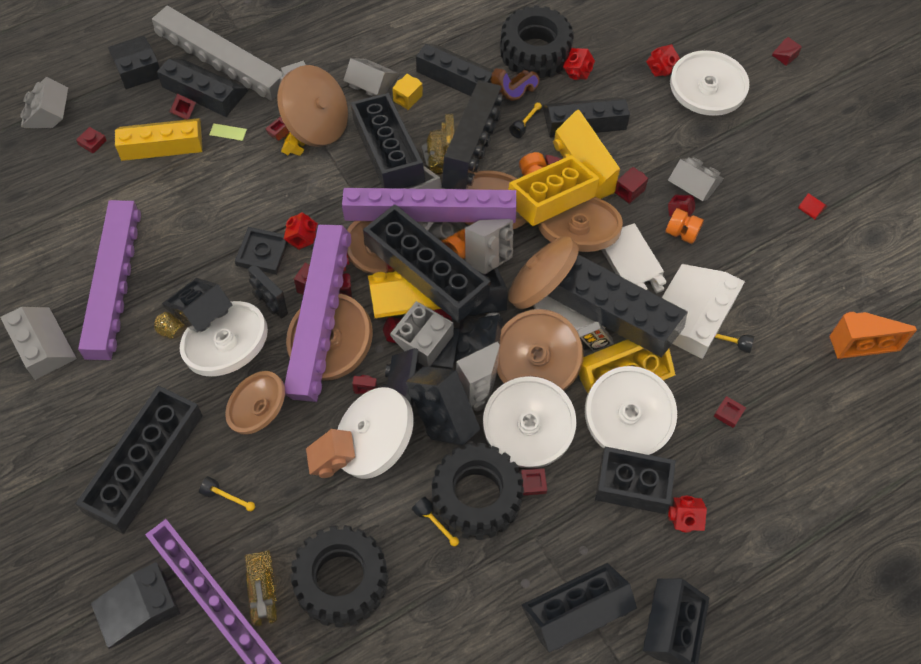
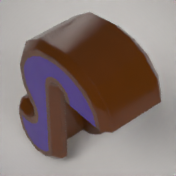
M496 68L491 76V83L501 86L503 99L510 101L519 100L524 96L525 91H534L540 82L537 73L525 70L511 80L504 69Z

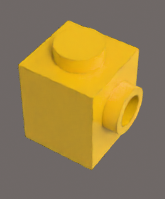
M409 74L399 79L392 88L393 101L407 110L423 96L422 82Z

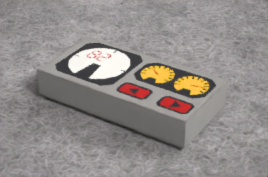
M594 322L577 330L579 337L593 352L614 344L610 334L599 322Z

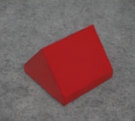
M808 193L798 208L813 219H816L827 205Z

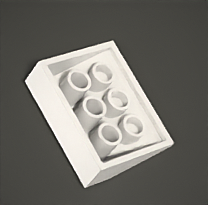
M682 264L662 297L688 311L685 328L672 344L703 359L745 281L727 272Z

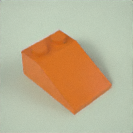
M849 312L843 315L831 333L830 339L837 359L901 351L917 329L915 326L866 312Z

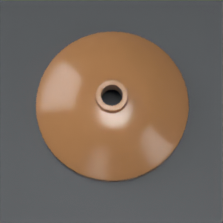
M354 221L347 229L351 234V245L347 250L349 260L358 269L366 273H387L385 262L364 245L363 229L373 221Z
M261 371L243 380L233 391L227 403L226 421L229 427L239 434H252L268 426L276 418L284 402L285 386L282 379L273 372Z

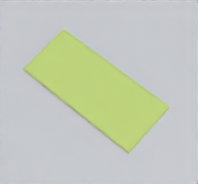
M213 124L209 135L243 141L247 129Z

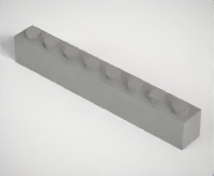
M169 6L163 8L152 18L154 31L158 36H163L173 45H178L187 53L198 57L202 62L212 65L217 71H222L231 79L242 83L246 88L256 91L261 97H266L272 101L278 95L281 83L280 77H282V72Z

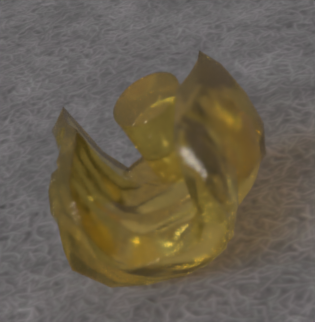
M169 312L159 314L154 324V328L159 335L173 339L175 332L184 326L180 320L176 319Z

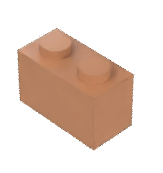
M330 429L306 448L310 475H319L321 478L331 477L336 471L345 467L347 463L355 458L351 431Z

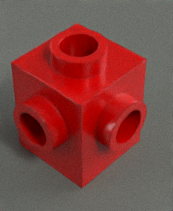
M671 44L653 50L646 62L655 77L668 76L672 73L675 64L680 58Z
M571 48L563 68L570 79L587 80L595 60L589 49Z
M303 212L292 216L286 222L284 240L298 250L307 247L314 242L318 223Z
M688 495L681 496V498L673 497V506H669L668 517L669 521L673 522L675 529L681 532H691L692 530L705 531L707 508L702 498H694Z

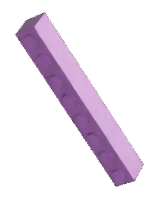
M344 188L342 209L345 221H374L395 204L416 222H477L479 220L511 219L513 223L516 222V190Z
M109 200L78 348L85 360H111L112 354L117 348L115 338L116 333L120 331V313L124 311L123 295L127 293L126 279L131 273L130 258L134 256L133 242L134 239H137L138 235L136 226L137 222L141 220V212L137 209L134 201Z
M318 225L284 385L285 395L292 400L317 402L318 395L322 390L321 379L322 374L326 370L325 359L327 351L330 349L331 330L335 325L334 315L339 305L338 295L343 285L342 275L344 267L347 265V250L351 245V234L343 225Z
M166 519L145 534L246 664H281Z

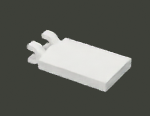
M635 223L622 227L619 239L613 245L602 249L615 274L646 290L647 287L644 283L650 281L655 293L664 291L663 285L666 284V280L663 277L664 271Z

